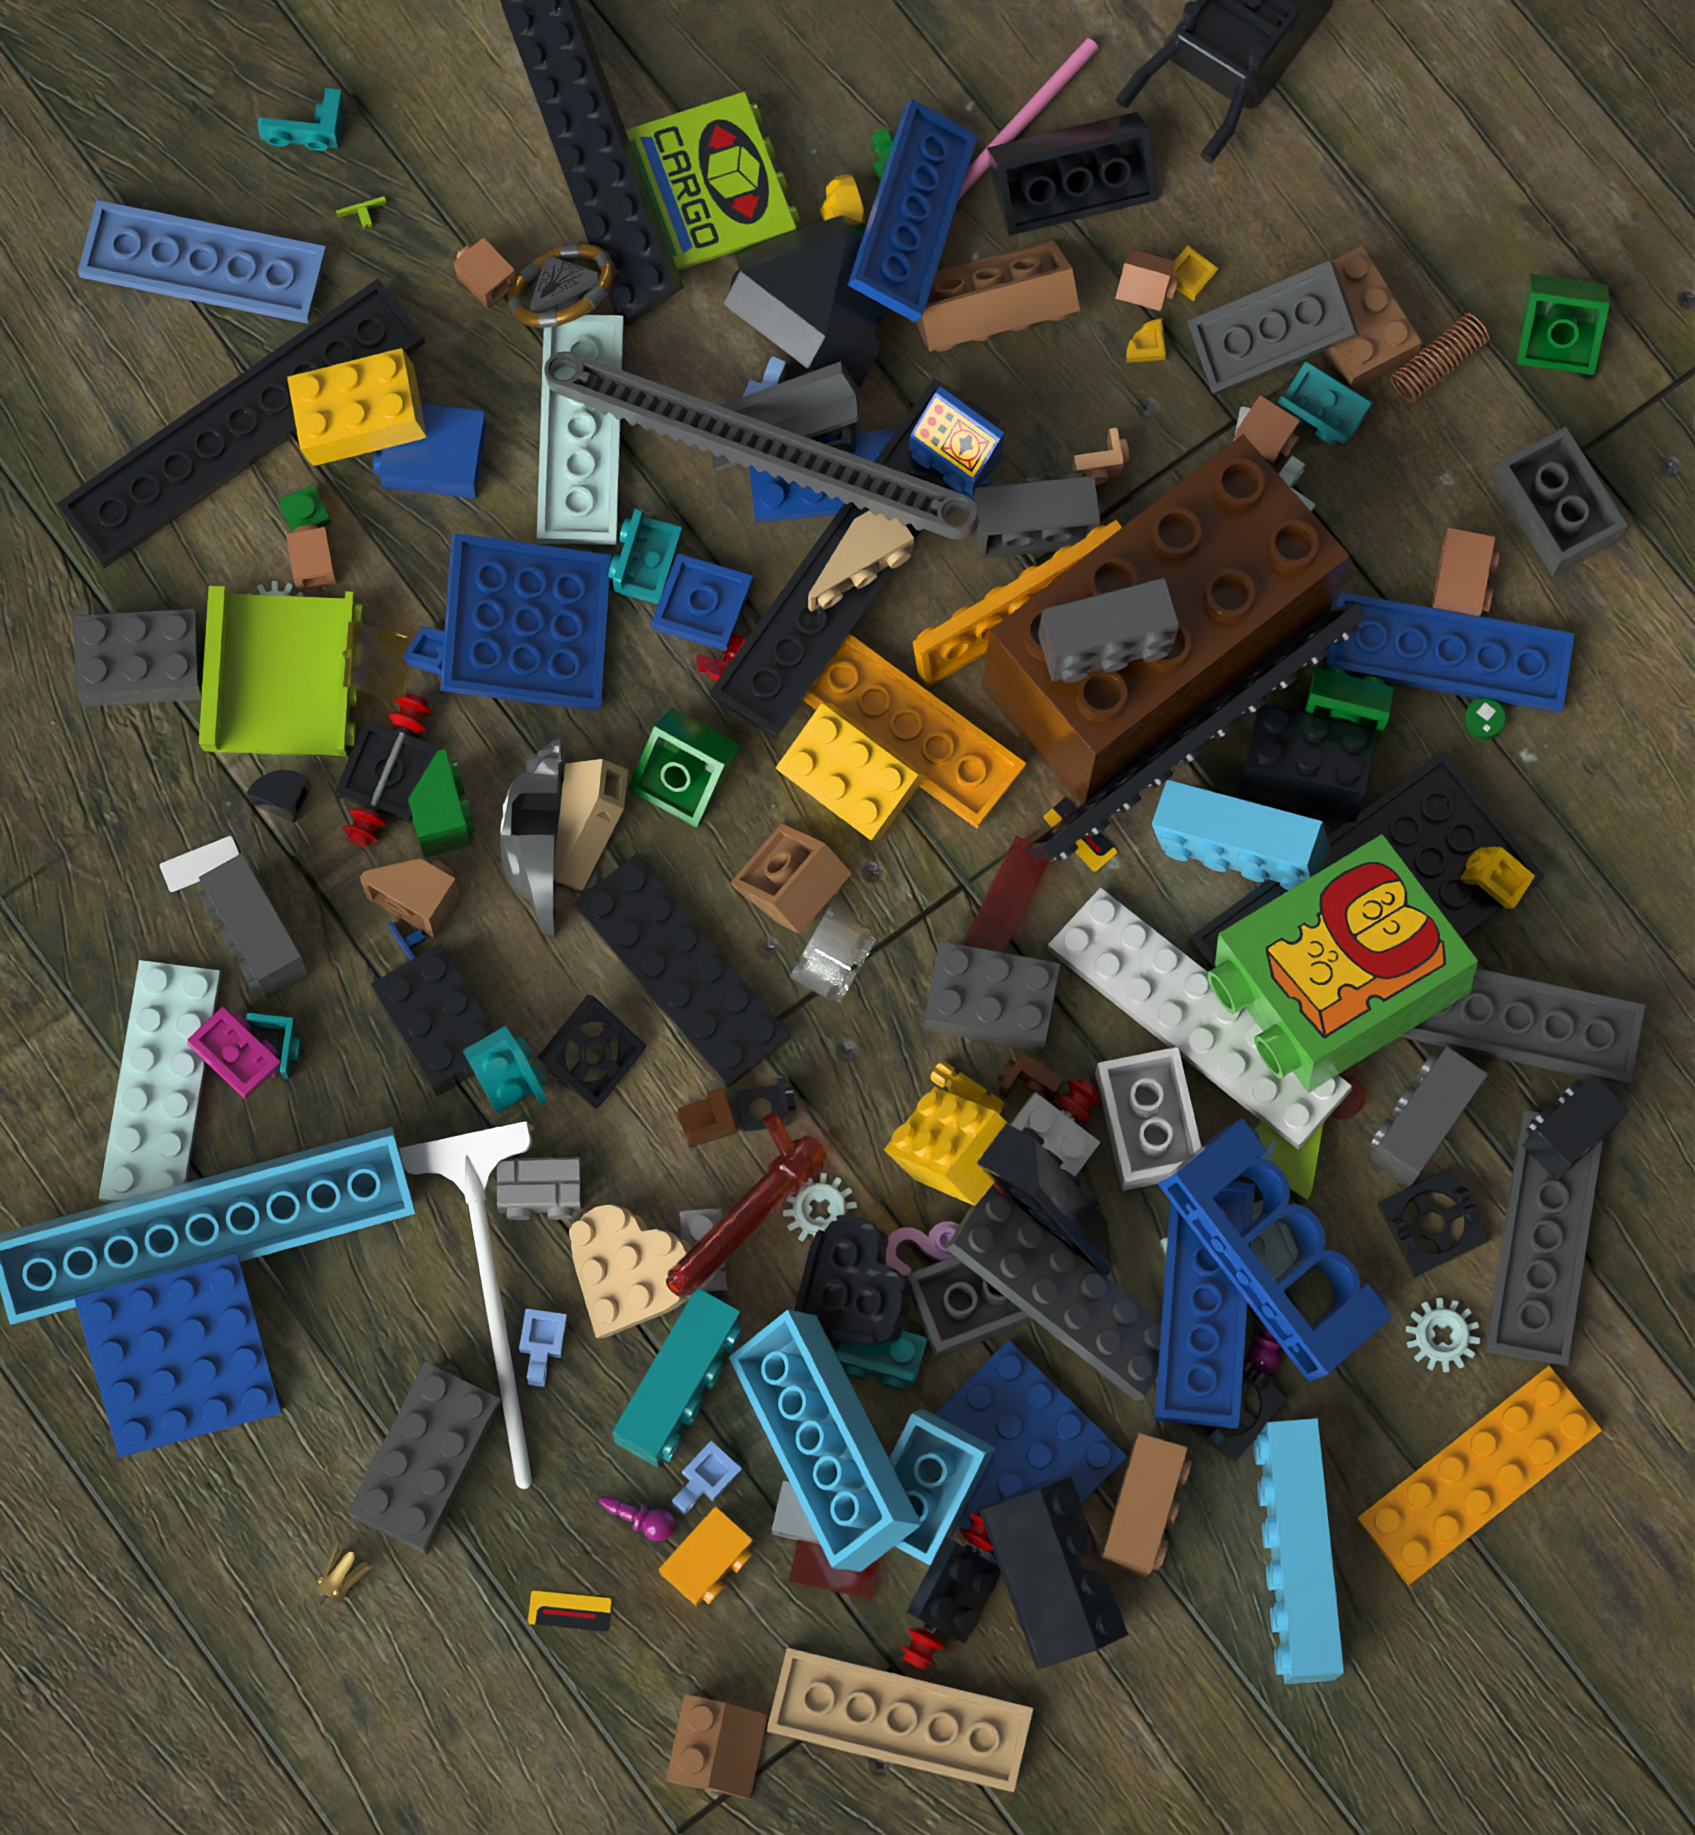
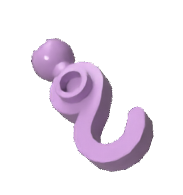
M951 1221L941 1222L932 1228L928 1237L922 1231L912 1227L900 1228L892 1232L888 1237L886 1265L898 1270L904 1278L911 1273L910 1267L896 1256L898 1246L907 1242L916 1245L926 1256L936 1262H942L955 1257L946 1248L958 1229L959 1224Z

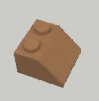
M781 823L730 884L778 924L801 934L815 920L816 915L831 897L840 891L842 884L852 873L826 843Z
M422 858L367 870L360 876L367 899L415 928L421 929L422 932L434 939L461 900L456 879L452 877L454 872L437 860H433L430 864Z
M684 1694L666 1777L667 1782L751 1799L768 1715L725 1702Z

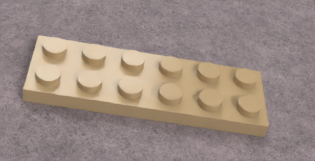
M787 1648L767 1732L1014 1792L1033 1708Z

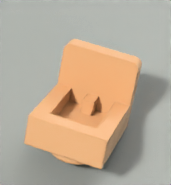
M1117 427L1109 428L1107 451L1074 455L1073 473H1081L1084 477L1094 476L1095 485L1107 482L1108 478L1121 477L1124 463L1129 462V451L1126 439H1119Z

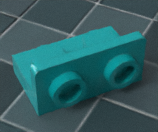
M506 1026L463 1050L496 1113L501 1112L531 1093L534 1094L540 1105L548 1101L541 1088L547 1084L545 1077L536 1063L532 1065L528 1063V1060L534 1057L522 1036L514 1039Z
M902 1331L901 1337L896 1342H886L879 1346H864L841 1340L836 1356L846 1376L864 1380L865 1374L880 1378V1384L884 1387L904 1391L905 1386L913 1388L915 1386L927 1338Z

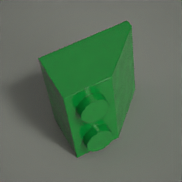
M1530 274L1522 311L1516 363L1595 375L1610 305L1608 285Z
M1337 667L1315 668L1303 713L1377 730L1375 743H1379L1389 719L1394 687L1387 686L1385 681L1372 676H1364L1362 679L1347 676L1344 670Z
M671 708L654 725L627 790L697 828L727 780L742 745L682 712Z

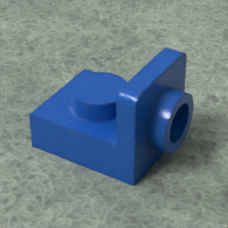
M421 626L402 656L407 665L439 674L441 677L445 631Z

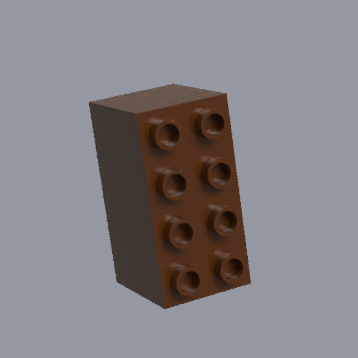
M1242 434L989 630L982 689L1075 799L1082 804L1330 612L1350 555L1246 436ZM1165 578L1179 623L1173 650L1168 651L1167 656L1151 662H1145L1144 658L1129 661L1125 668L1114 672H1104L1103 669L1088 672V676L1084 679L1072 683H1064L1063 679L1052 682L1038 637L1042 610Z

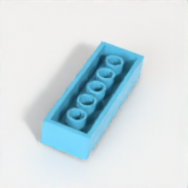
M786 1310L729 1356L731 1364L832 1568L861 1572L922 1525L817 1316Z
M1318 1418L1267 1422L1260 1434L1257 1435V1440L1253 1441L1255 1464L1263 1466V1476L1261 1481H1258V1500L1260 1507L1267 1506L1268 1518H1266V1523H1262V1540L1264 1548H1271L1272 1556L1270 1565H1266V1580L1268 1590H1275L1276 1603H1274V1607H1270L1272 1632H1279L1280 1645L1278 1649L1274 1650L1276 1674L1284 1675V1684L1333 1681L1344 1673Z

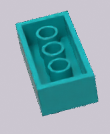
M696 1287L615 1426L612 1434L616 1445L657 1468L660 1467L663 1460L671 1462L682 1441L680 1440L681 1435L679 1432L684 1423L688 1426L694 1423L703 1406L701 1404L702 1398H700L705 1387L709 1390L714 1388L723 1372V1368H721L723 1362H721V1359L726 1352L730 1354L735 1352L744 1335L740 1311Z

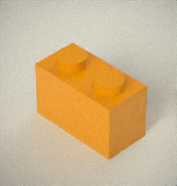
M715 1506L659 1568V1572L696 1607L703 1600L709 1605L724 1589L725 1585L721 1580L731 1569L738 1573L754 1554L749 1549L753 1546V1540Z

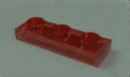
M1016 835L967 933L963 945L1005 953L1049 864L1048 860L1034 861L1025 850L1031 842Z

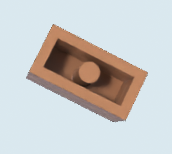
M1452 528L1447 529L1442 542L1431 608L1480 616L1482 611H1489L1493 589L1486 587L1489 574L1495 575L1500 553L1493 550L1494 536Z

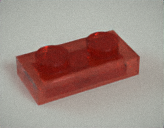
M798 1540L789 1583L871 1600L880 1558L861 1572L836 1569L831 1567L820 1544Z

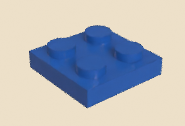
M678 553L651 621L652 629L728 652L754 583L753 576Z

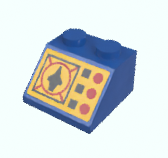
M940 386L910 435L909 450L912 452L911 456L921 466L927 469L932 466L943 474L944 481L951 488L959 492L965 490L973 496L975 488L981 486L1001 461L1005 433Z

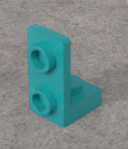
M325 88L324 101H318L316 104L315 123L258 118L257 127L261 140L274 146H287L289 143L305 145L307 148L317 151H323L327 148L338 149L344 112L342 92L339 89Z

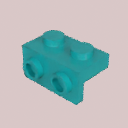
M1305 361L1287 392L1280 397L1277 403L1285 407L1284 411L1300 420V425L1307 421L1318 428L1315 434L1319 438L1336 446L1338 441L1342 444L1350 442L1374 402L1309 361Z
M635 508L632 520L625 518L621 529L620 541L625 542L621 556L614 555L610 565L608 577L613 579L614 592L658 604L671 572L682 535V527L644 517L643 510Z

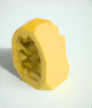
M852 175L836 176L826 187V200L820 209L823 221L843 215L867 224L861 198Z

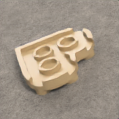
M610 1204L594 1207L584 1214L580 1221L573 1223L570 1227L569 1237L572 1241V1258L596 1338L609 1337L673 1311L688 1299L685 1295L690 1290L692 1278H695L697 1274L696 1257L689 1243L679 1239L674 1233L662 1229L648 1230L639 1215H634L627 1208Z

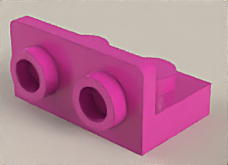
M221 1007L187 1039V1045L246 1100L270 1076L275 1079L280 1074L281 1062L279 1059L281 1056L267 1040H263L260 1043L250 1033L252 1030L251 1026L240 1014L235 1012L231 1015L224 1007Z

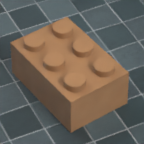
M1363 245L1332 260L1337 268L1360 336L1322 351L1338 379L1355 391L1409 363V360L1418 355L1422 344Z
M1141 1433L1138 1434L1130 1453L1100 1556L1104 1566L1143 1578H1147L1152 1569L1158 1571L1160 1566H1162L1169 1543L1161 1539L1164 1529L1170 1530L1171 1526L1174 1525L1180 1501L1173 1499L1176 1489L1182 1490L1183 1485L1187 1481L1192 1463L1191 1460L1185 1459L1187 1447Z

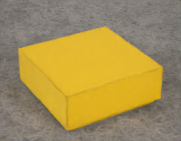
M1187 245L1175 260L1172 275L1179 277L1176 289L1194 302L1216 276L1219 268Z

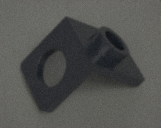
M783 1075L777 1076V1086L740 1091L737 1094L742 1130L744 1132L789 1126V1112L796 1111L793 1088H785ZM764 1098L770 1102L772 1112L767 1119L758 1121L749 1115L748 1105L752 1100Z

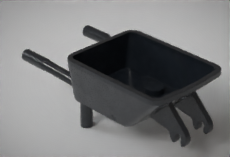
M1333 0L1189 1L1184 6L1181 20L1165 40L1163 48L1142 67L1137 69L1116 97V102L1120 106L1128 108L1150 77L1169 60L1231 100L1223 124L1200 153V156L1206 162L1213 163L1234 135L1243 107L1246 109L1257 108L1264 101L1328 14Z

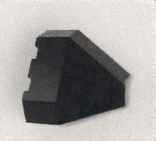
M843 215L734 252L739 269L734 273L730 283V290L723 301L726 307L807 369L815 371L841 361L858 388L861 387L878 356L881 341L875 339L874 335L879 321L886 319L888 307L848 286L867 224Z

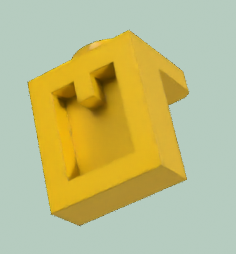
M1481 847L1468 858L1466 862L1467 869L1461 876V880L1466 884H1478L1502 906L1514 909L1535 875L1502 847Z

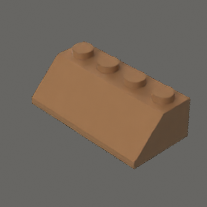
M1049 240L938 270L933 280L923 316L916 321L920 336L929 352L933 350L948 351L955 348L959 343L970 340L985 341L992 338L996 333L1028 329L1033 323L1045 320H1063L1069 314L1080 311L1073 269L1055 241Z

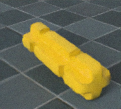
M940 1061L933 1069L930 1077L931 1080L942 1088L944 1086L948 1087L949 1093L992 1109L999 1115L1002 1113L1005 1106L1003 1100L994 1094L991 1096L986 1094L987 1090L962 1072L959 1074L955 1073V1068L947 1062Z

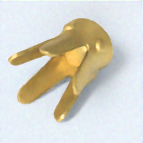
M338 1541L325 1572L313 1584L325 1593L318 1602V1605H322L328 1596L340 1604L346 1596L348 1589L372 1568L368 1562H362L345 1577L354 1562L355 1555L347 1547H344L335 1559L339 1549Z

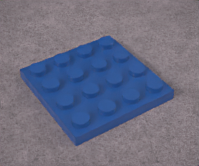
M454 533L451 540L440 691L598 711L601 708L609 593L608 575L611 555Z
M238 1252L79 1294L74 1297L119 1458L281 1413L280 1403Z
M1010 1340L934 1414L996 1448L958 1524L961 1528H969L973 1522L968 1515V1511L977 1514L979 1508H984L1040 1482L1067 1476L1072 1477L1082 1504L1127 1459V1456ZM985 1551L998 1564L994 1551Z

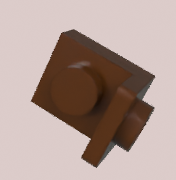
M1024 1053L1021 1054L1017 1062L1010 1059L997 1079L1002 1082L999 1094L1007 1098L1020 1079L1024 1082L1023 1088L1030 1094L1036 1092L1043 1098L1047 1096L1054 1100L1064 1082V1078Z

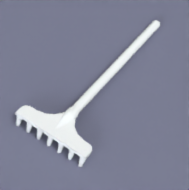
M527 1121L399 1148L404 1169L408 1173L414 1175L440 1173L455 1182L465 1195L466 1204L469 1205L515 1481L521 1489L530 1487L532 1475L485 1206V1189L489 1174L499 1161L515 1154L524 1153L530 1149L532 1145L531 1131L534 1130V1126L528 1124Z

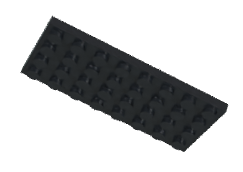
M1445 751L1361 811L1356 822L1349 820L1328 835L1330 851L1323 868L1324 870L1383 834L1461 939L1505 908L1478 884H1466L1461 880V876L1467 869L1466 862L1473 852L1481 847H1502L1535 875L1525 892L1545 877ZM1268 879L1190 936L1189 942L1211 970L1216 967L1215 960L1219 933L1289 890L1281 887L1280 882Z

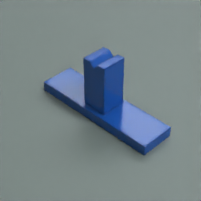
M392 921L389 922V929L411 961L415 956L410 949L425 941V935L422 934L420 929L403 939Z

